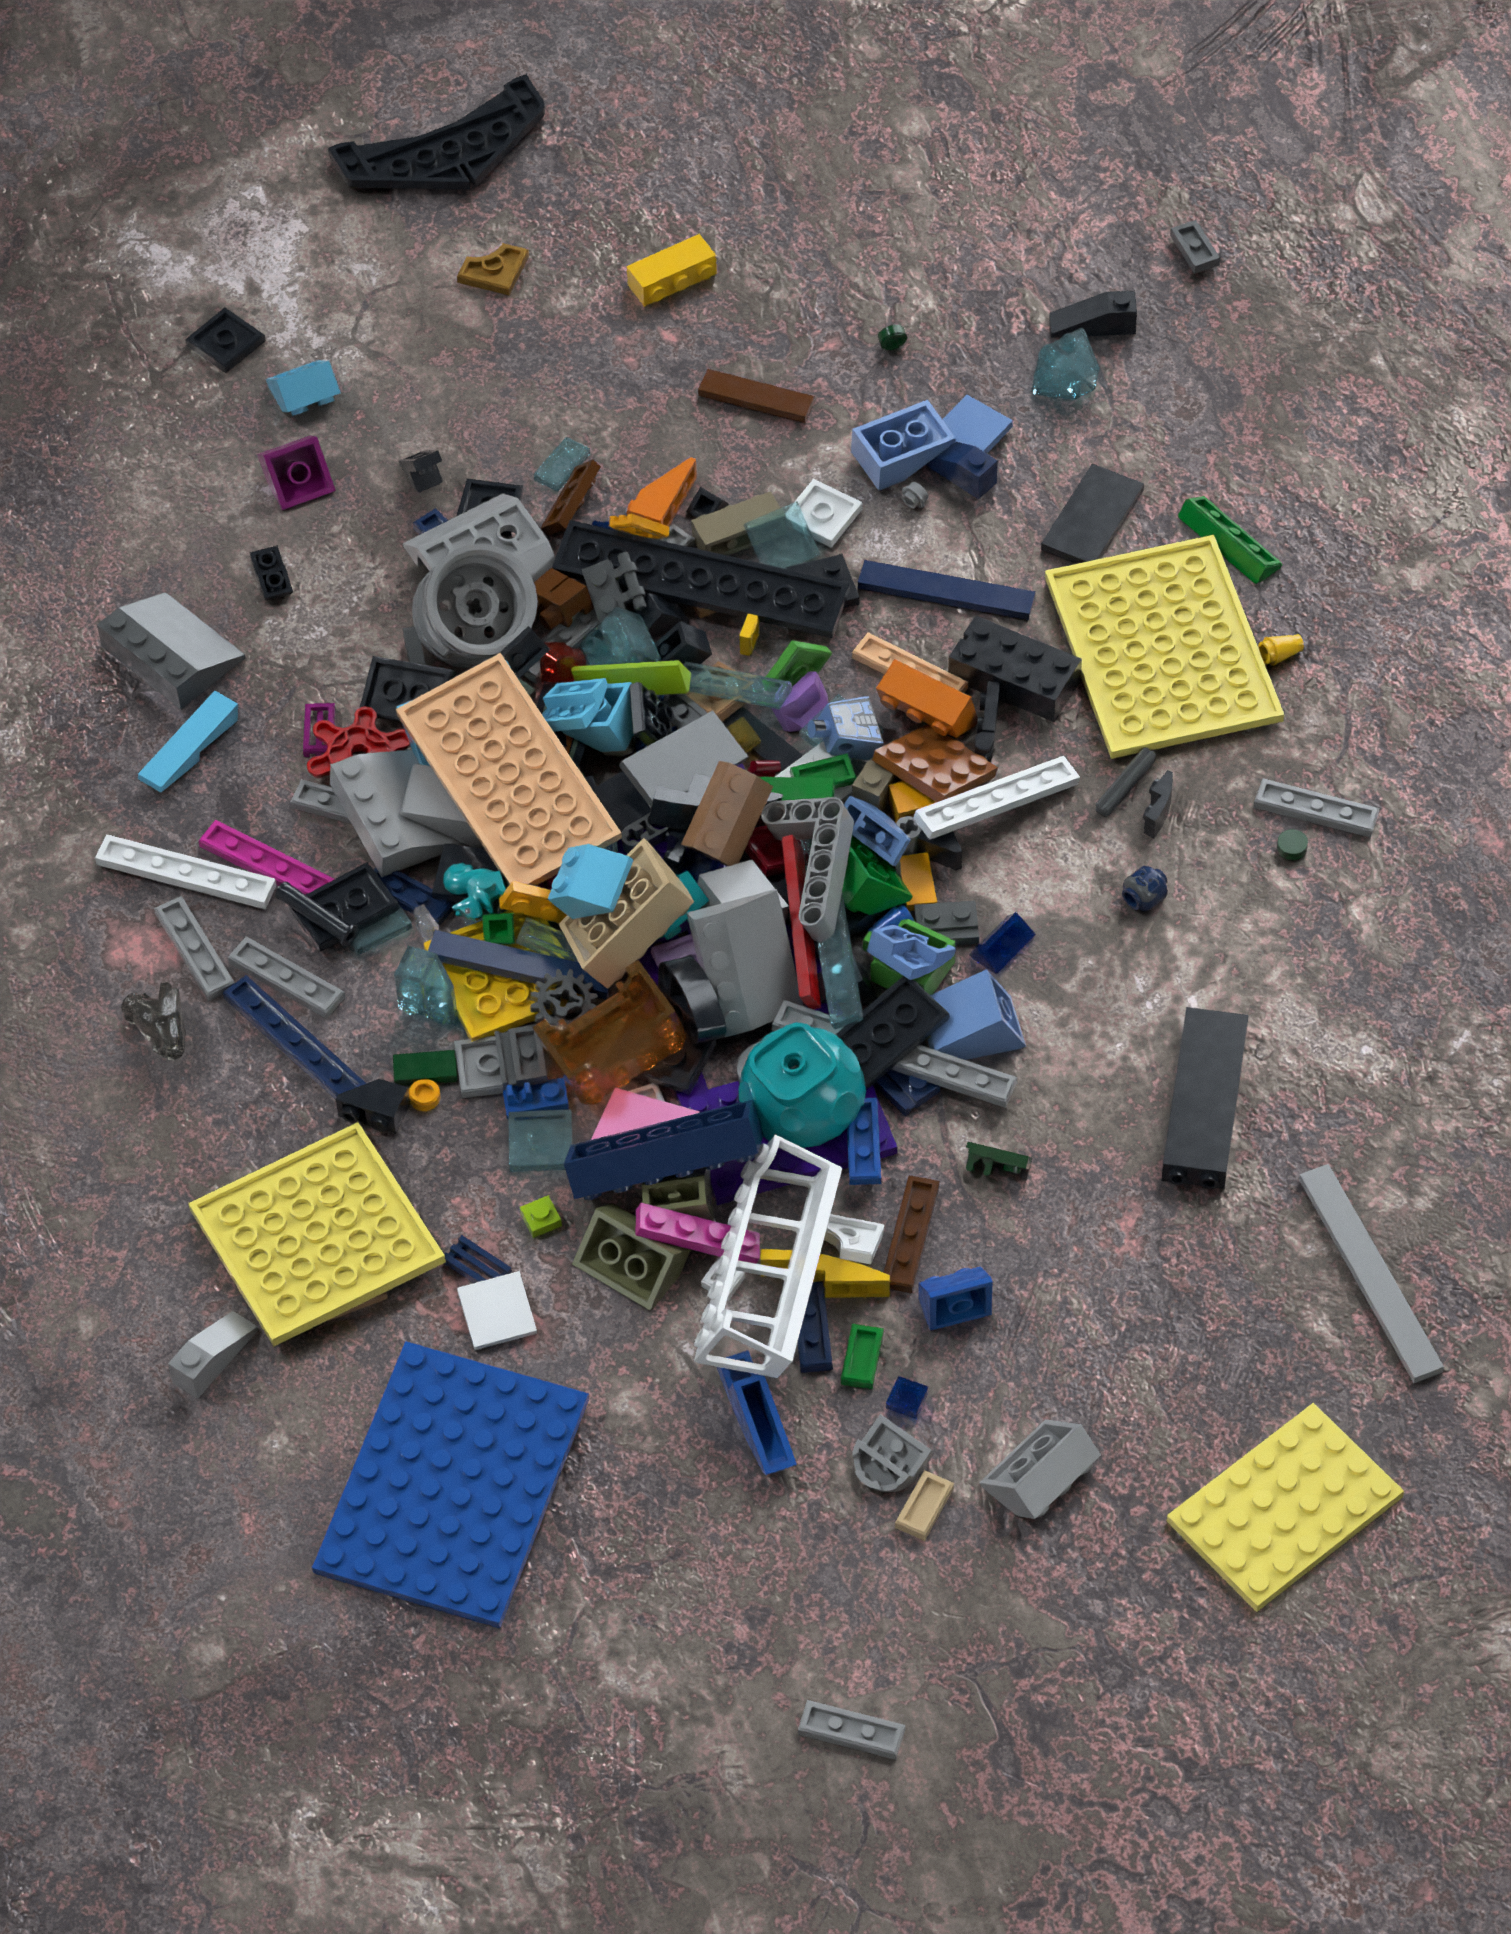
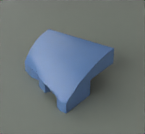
M890 925L872 930L867 952L907 979L912 980L942 966L955 955L956 948L951 945L941 949L927 945L929 937L911 933L907 929L896 925Z

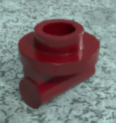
M753 760L747 771L758 777H775L776 773L781 769V764L778 760Z

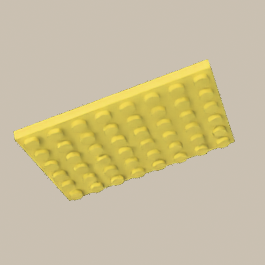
M1214 535L1045 571V579L1074 656L1082 658L1081 678L1111 759L1137 754L1143 748L1155 750L1284 721V712Z

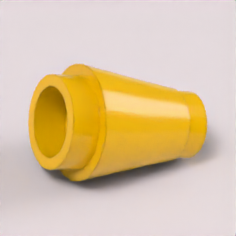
M1299 634L1265 637L1262 642H1259L1258 649L1264 664L1274 666L1303 651L1304 642Z

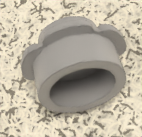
M911 482L909 486L902 488V500L908 507L914 509L916 506L918 508L925 506L924 502L929 496L920 484Z

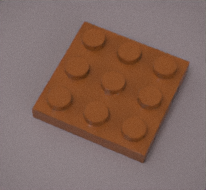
M929 724L876 749L872 761L936 802L967 792L995 778L998 769L984 756L978 755L965 747L962 742L954 740L948 735L943 736L935 732Z

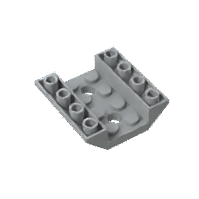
M501 494L403 543V547L417 567L425 564L429 571L453 550L473 544L493 545L510 552L526 567L533 582L552 568L555 560L548 539L518 498L507 494ZM510 531L514 532L516 536L512 539H505L501 536V533ZM454 577V584L462 586V577ZM489 577L483 578V583L490 587L493 585L492 579ZM504 602L499 603L500 612L508 609ZM469 604L468 612L470 614L475 613L473 611L475 606L473 604Z

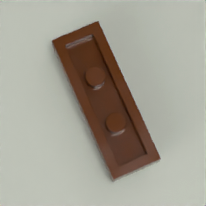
M594 459L574 468L540 528L547 536L557 532H565L569 520H572L575 512L584 504V496L597 480L595 477L601 468Z

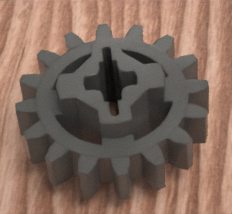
M557 969L555 977L552 978L550 974L546 973L544 975L545 983L536 982L535 988L538 992H531L530 1000L535 1003L531 1004L530 1011L538 1012L535 1016V1023L545 1022L543 1031L547 1032L552 1027L555 1029V1036L558 1037L561 1030H565L567 1036L571 1037L572 1029L574 1028L580 1033L583 1032V1022L591 1025L593 1018L590 1014H596L597 1006L591 1003L596 1002L598 996L595 993H590L593 989L592 982L583 984L585 975L581 974L574 978L572 969H569L567 976L562 975L561 970ZM562 985L561 987L557 988V989L554 990V991H553V990H550L551 988H553V987H555V986ZM573 987L577 989L583 997L577 996V994L573 990ZM562 999L568 1000L566 1007L560 1006ZM545 1009L550 1010L552 1014L555 1016V1019L551 1017ZM573 1015L578 1016V1017H576L575 1019L566 1021L568 1018L572 1017Z

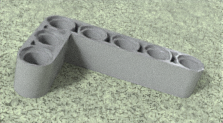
M835 797L771 802L764 807L761 818L775 839L782 840V837L792 834L796 840L812 839L799 910V920L814 941H826L834 934L854 820L843 802Z

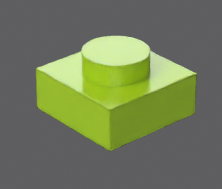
M549 1195L519 1207L520 1214L533 1238L562 1226V1220Z

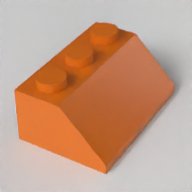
M896 659L893 660L876 687L880 702L885 707L891 710H896L897 708L905 712L906 716L914 722L921 723L923 721L931 725V728L940 735L946 736L949 734L957 738L976 726L978 722L971 696Z

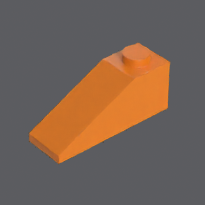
M690 457L641 489L636 499L630 501L627 508V516L628 514H635L670 526L697 478L696 459Z

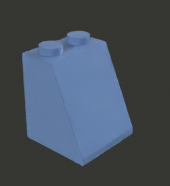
M987 969L930 995L950 1015V1018L928 1038V1044L931 1049L968 1060L1026 1047L1011 996Z

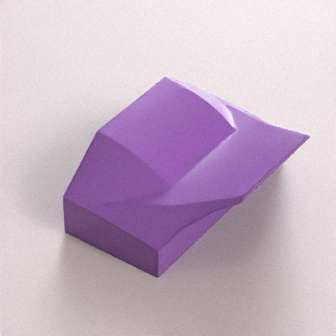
M814 671L806 673L771 707L784 731L808 733L809 721L818 720L828 704V694L818 673Z

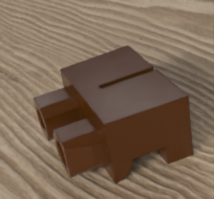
M550 568L534 582L538 600L536 617L538 616L543 627L550 631L559 624L569 628L573 621L572 616L578 612L586 615L594 609L587 586L572 578H568V576L553 568Z

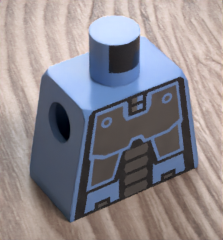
M869 696L830 702L825 706L818 720H810L808 723L809 737L823 738L827 753L833 756L848 753L849 758L870 760L873 758L874 751L884 744Z

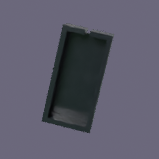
M978 616L974 617L963 634V639L959 640L948 657V672L967 681L969 688L981 693H987L988 681L1000 683L999 700L1052 722H1055L1081 681L1082 658Z

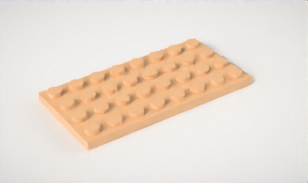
M501 653L396 709L397 716L508 885L512 881L536 886L555 876L561 867L564 853L570 847L590 844L604 849L622 839L621 831Z

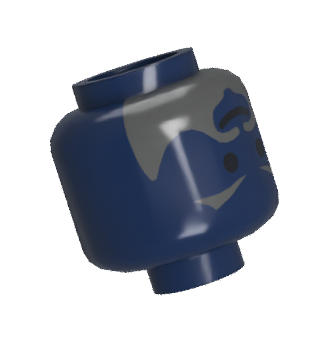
M1142 866L1124 880L1123 899L1134 910H1151L1167 896V877L1160 869Z

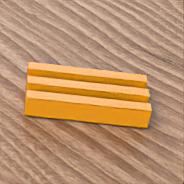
M628 514V516L619 515V517L610 516L609 526L618 531L652 539L669 537V526L635 514Z

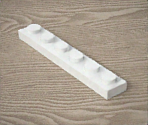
M1061 756L915 811L913 818L930 840L1078 784L1080 776L1066 758Z
M106 835L95 857L96 864L99 866L266 909L277 886L275 878L111 835Z

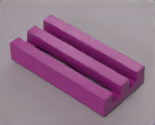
M335 703L305 704L304 757H310V754L320 756L326 752L327 745H322V742L317 738L316 745H310L312 711H317V722L323 720L324 711H328V721L335 725Z

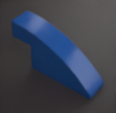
M749 1350L726 1357L753 1363ZM716 1367L741 1430L764 1475L767 1476L796 1466L797 1463L765 1376Z

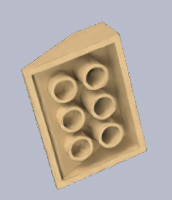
M645 838L626 855L634 861L613 912L572 919L567 915L559 923L582 969L607 989L614 982L620 980L625 971L636 960L642 958L647 949L658 938L662 937L668 928L680 916H683L694 903L684 884Z

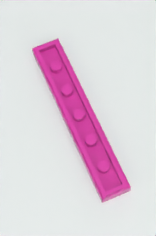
M217 820L212 823L198 841L199 847L249 872L275 878L277 886L286 881L305 895L334 880V878Z

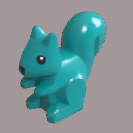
M465 863L451 865L445 871L443 877L445 889L450 893L456 895L468 893V898L455 904L452 909L456 911L455 915L457 917H465L472 921H478L482 918V909H486L490 914H494L492 902L499 899L507 889L500 871L484 868L474 870L472 865H466Z

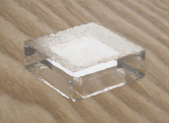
M423 904L414 909L415 925L424 940L429 941L432 940L435 930L439 931V927Z

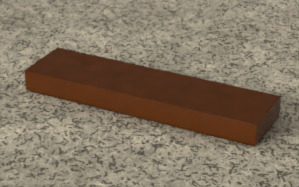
M707 369L698 388V396L806 423L815 404V396Z
M908 1176L883 1272L890 1275L891 1290L913 1293L940 1188V1181Z

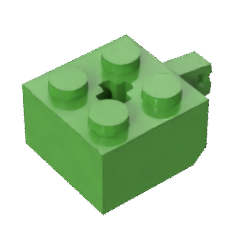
M910 919L901 920L898 925L911 933L929 937L927 945L938 949L945 948L947 945L955 948L954 940ZM871 931L863 939V950L866 952L872 934ZM955 955L934 971L913 980L929 995H932L954 965ZM873 956L871 981L889 989L903 975Z

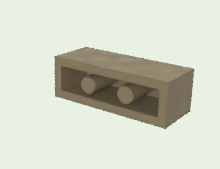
M771 491L691 520L692 537L695 538L697 548L726 556L786 534L785 515Z

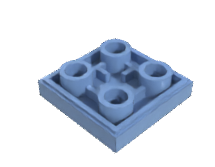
M966 395L942 419L955 436L956 442L976 446L985 453H988L1013 427V420L969 395Z

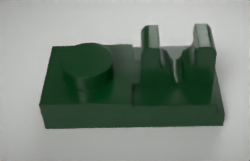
M967 1142L966 1148H969L966 1165L967 1171L973 1172L975 1164L981 1158L985 1164L983 1175L986 1176L992 1174L995 1161L1003 1163L1002 1170L1018 1174L1021 1173L1022 1168L1030 1170L1032 1157L972 1142Z

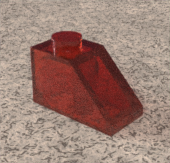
M545 642L550 650L540 659L542 683L544 681L575 682L571 670L574 666H586L584 654L576 648H571L564 642Z

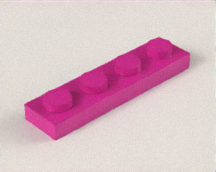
M640 1203L636 1209V1236L719 1257L724 1254L721 1244L726 1234L730 1231V1225L645 1203ZM746 1230L738 1261L756 1264L760 1259V1233Z

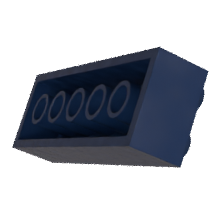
M752 1099L570 1145L564 1161V1167L574 1199L583 1197L584 1200H593L600 1197L602 1192L614 1190L615 1193H620L631 1189L634 1184L642 1182L645 1185H653L661 1182L663 1177L675 1175L678 1178L692 1174L695 1169L706 1167L707 1170H713L722 1167L725 1164L724 1162L735 1159L737 1162L749 1161L755 1157V1154H759L763 1132Z

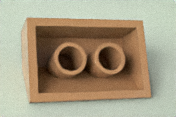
M719 761L681 845L727 867L739 864L773 786L732 763Z

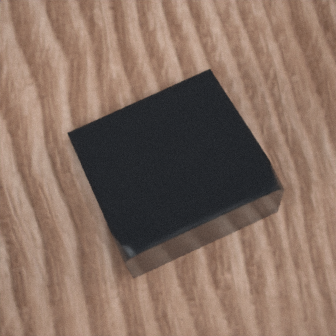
M700 487L686 512L698 518L701 515L724 509L729 506V503Z

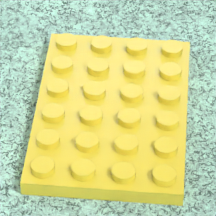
M1312 1403L1167 1515V1522L1258 1612L1402 1499L1404 1490L1326 1414Z

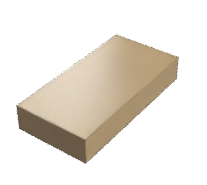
M924 1470L898 1516L895 1528L925 1541L954 1490V1483Z

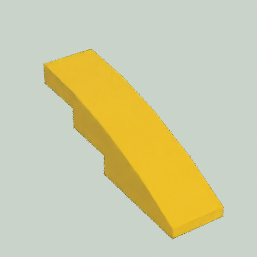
M760 1249L761 1265L788 1269L793 1250ZM820 1254L813 1282L823 1281L825 1298L890 1297L889 1274L860 1263Z

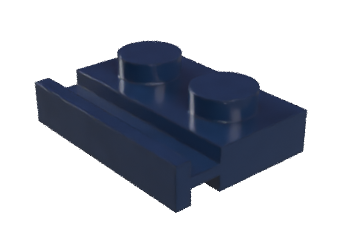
M889 1070L873 1084L905 1117L909 1114L910 1110L913 1108L917 1109L940 1092V1086L894 1070Z

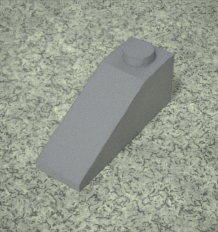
M230 1312L188 1340L171 1359L168 1366L172 1383L198 1399L259 1330L258 1326L236 1312Z

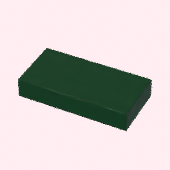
M455 1050L393 1055L394 1083L408 1086L421 1079H429L435 1083L457 1082Z

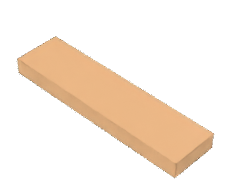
M867 633L852 651V659L884 675L893 660L896 659L962 693H965L968 689L967 681L870 633Z

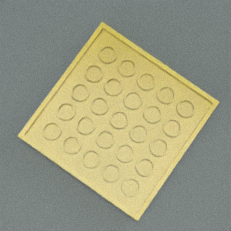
M359 1122L188 1203L191 1213L273 1346L287 1341L446 1263L442 1250Z

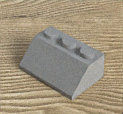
M1045 1419L979 1483L983 1489L1016 1516L1035 1519L1044 1515L1048 1511L1049 1505L1057 1497L1067 1493L1071 1488V1484L1080 1475L1090 1471L1093 1467V1462L1101 1454L1081 1424Z

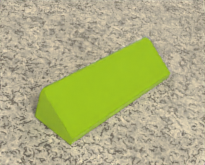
M679 660L574 666L571 670L575 681L606 678L608 684L627 682L634 684L640 682L648 690H653L656 695L686 694L689 691L691 680L690 671Z

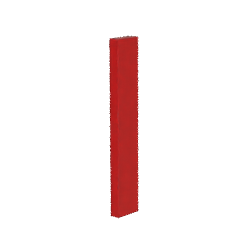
M792 834L782 837L798 990L799 997L805 1005L815 1010L821 1008L814 940L809 936L799 920V910L806 877L804 853L802 846Z

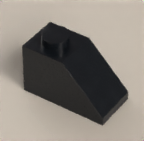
M680 621L641 656L643 662L679 660L691 672L710 657L712 651L705 631Z

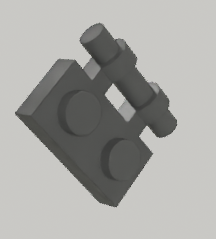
M623 552L617 556L620 566L614 569L609 559L582 569L599 623L602 626L629 616L626 604L633 602L636 611L646 608L643 598L646 594L643 586H639L635 574L637 568L635 562H631L628 552ZM622 578H625L629 589L625 593H622L618 582Z

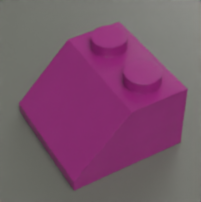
M309 435L257 454L266 482L281 510L336 491L317 436Z

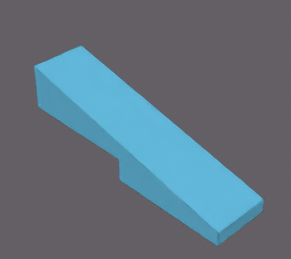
M214 691L138 773V779L157 791L163 792L200 761V752L238 721V703Z

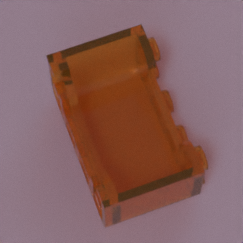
M639 960L625 968L628 978L624 984L621 981L616 983L618 993L567 1025L562 1018L557 1021L559 1025L553 1026L544 1019L532 1027L544 1051L578 1100L584 1105L599 1103L606 1095L614 1091L615 1088L624 1087L631 1079L644 1071L652 1069L659 1061L670 1054L677 1053L684 1046L686 1033L675 1010Z

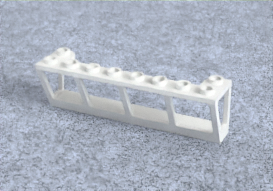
M774 1135L767 1145L763 1143L760 1146L759 1154H756L753 1162L747 1161L741 1172V1177L744 1178L743 1184L740 1185L734 1197V1201L738 1203L728 1219V1225L731 1228L721 1244L724 1254L718 1260L714 1270L718 1274L717 1279L712 1283L708 1292V1297L711 1298V1301L701 1317V1322L704 1323V1326L694 1342V1346L697 1347L695 1362L778 1378L791 1364L842 1167L777 1135ZM781 1148L821 1168V1170L815 1177L768 1168L776 1155L777 1149ZM760 1178L808 1188L800 1221L751 1213ZM748 1223L792 1230L797 1233L788 1269L738 1261ZM735 1270L784 1280L775 1318L725 1309ZM731 1321L770 1328L771 1334L768 1346L730 1328ZM723 1336H729L764 1353L765 1357L763 1364L708 1355V1353Z

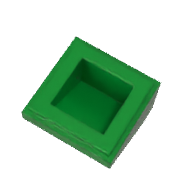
M513 913L482 915L484 941L500 945L515 944Z

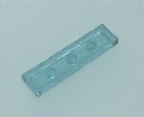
M692 662L684 663V666L691 673L689 692L780 709L792 691V685L789 681Z

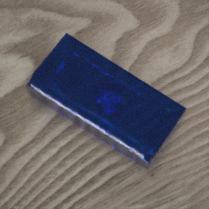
M1014 912L1008 915L969 955L976 962L997 974L1036 934L1019 914Z

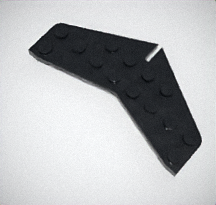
M524 74L503 85L504 90L457 122L417 137L356 145L355 141L339 143L328 147V155L345 183L350 187L470 189V182L463 172L465 171L476 188L544 117L545 102L527 74Z

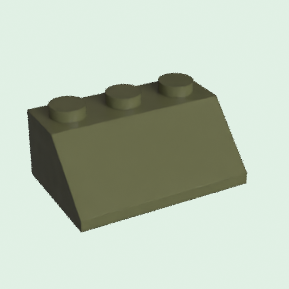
M613 1203L596 1208L572 1265L646 1309L653 1310L679 1278L691 1249L636 1236V1217Z

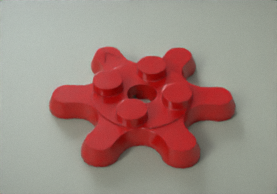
M367 706L356 710L354 722L349 727L340 728L328 720L318 721L313 726V733L319 741L327 745V750L323 755L309 759L307 771L314 778H322L330 775L331 764L352 757L354 752L363 751L367 754L406 750L410 743L405 729H397L389 733L379 731L375 726L376 712Z

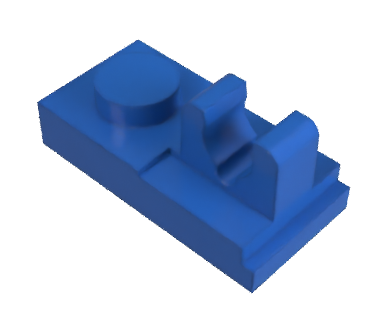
M564 1078L550 1079L546 1083L535 1085L525 1082L524 1087L518 1088L517 1085H507L506 1090H503L507 1119L569 1110Z

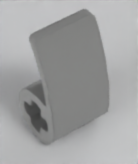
M912 816L902 817L896 824L911 839L903 855L917 854V837L922 829ZM899 860L896 866L893 865V868L901 878V864Z

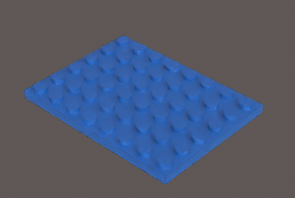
M405 1341L312 1566L313 1573L501 1628L589 1402V1393Z

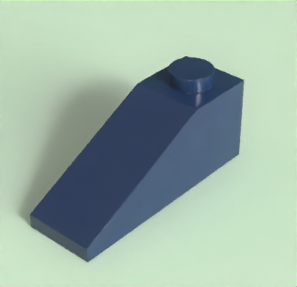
M955 442L926 464V466L978 500L997 483L998 460L973 445Z

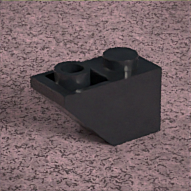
M382 1079L374 1080L338 1094L336 1098L338 1117H342L350 1123L359 1122L371 1126L379 1132L387 1131L394 1134L397 1133L411 1105L408 1087Z

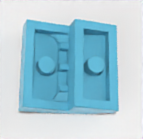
M606 678L557 683L543 697L547 709L542 715L553 732L587 728L596 716L604 699L608 684Z

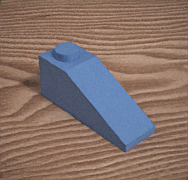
M849 796L844 805L854 820L852 835L890 864L896 866L911 839L889 816L869 802Z

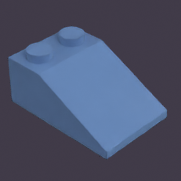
M925 400L852 429L851 453L880 491L906 480L954 444L956 438L930 402Z

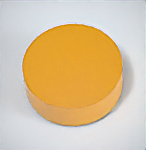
M418 1080L409 1088L410 1103L419 1111L432 1110L440 1102L439 1086L432 1080Z

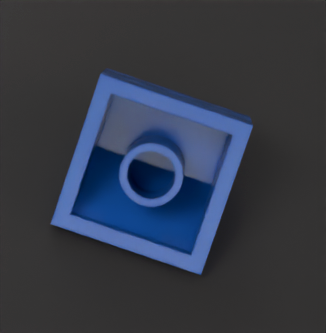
M981 1267L963 1268L953 1274L942 1277L932 1276L923 1282H919V1302L929 1330L932 1331L992 1315L993 1281L991 1276Z

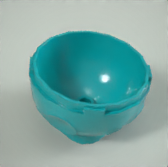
M798 1022L786 1025L762 1038L761 1042L754 1046L748 1054L741 1072L739 1101L744 1102L752 1099L754 1101L763 1137L770 1141L774 1135H777L804 1149L805 1147L819 1146L839 1136L855 1120L861 1106H864L866 1094L864 1074L852 1050L837 1035L825 1029L814 1028L808 1024ZM794 1065H799L796 1069H790Z

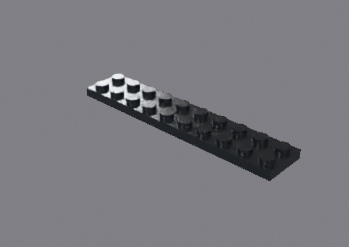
M569 520L552 566L553 569L568 576V578L585 581L582 569L607 559L612 562L614 569L620 566L617 556L623 552H628L631 562H635L637 568L635 574L639 586H643L646 595L650 593L668 601L746 618L749 613L757 615L759 622L829 638L834 636L850 590L849 583ZM625 578L618 580L621 590H629Z

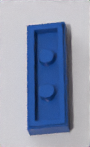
M865 1098L864 1106H861L855 1120L847 1127L849 1185L881 1184L877 1098Z

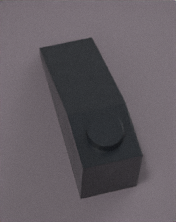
M1135 290L1107 291L1050 312L1051 338L1136 334L1137 306Z

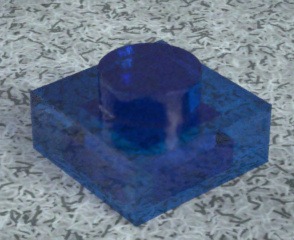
M898 1376L886 1401V1409L917 1419L928 1396L929 1386Z

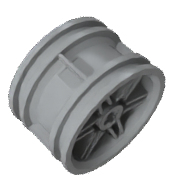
M487 544L463 546L453 550L441 559L419 583L412 605L414 628L426 649L439 660L456 667L473 668L499 654L528 626L532 627L536 617L538 602L536 587L529 571L510 552ZM454 577H462V586L454 584ZM484 577L492 579L493 585L491 587L483 583ZM442 602L450 609L448 611L440 610L439 603ZM500 602H504L507 605L506 613L499 611ZM469 604H473L475 606L473 609L475 613L470 614L468 612ZM458 626L462 627L463 637L460 638L454 634V630ZM484 629L494 633L493 637L487 638L484 635Z

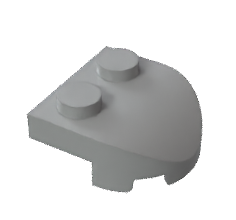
M880 1414L863 1440L858 1439L856 1441L852 1456L854 1457L855 1473L865 1485L882 1492H897L908 1488L915 1482L935 1452Z

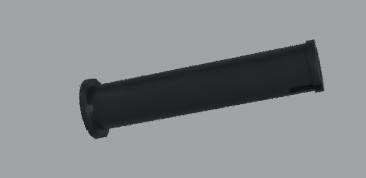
M286 881L277 888L275 893L277 899H280L341 940V945L348 947L354 942L359 932L358 926L355 924L349 925Z

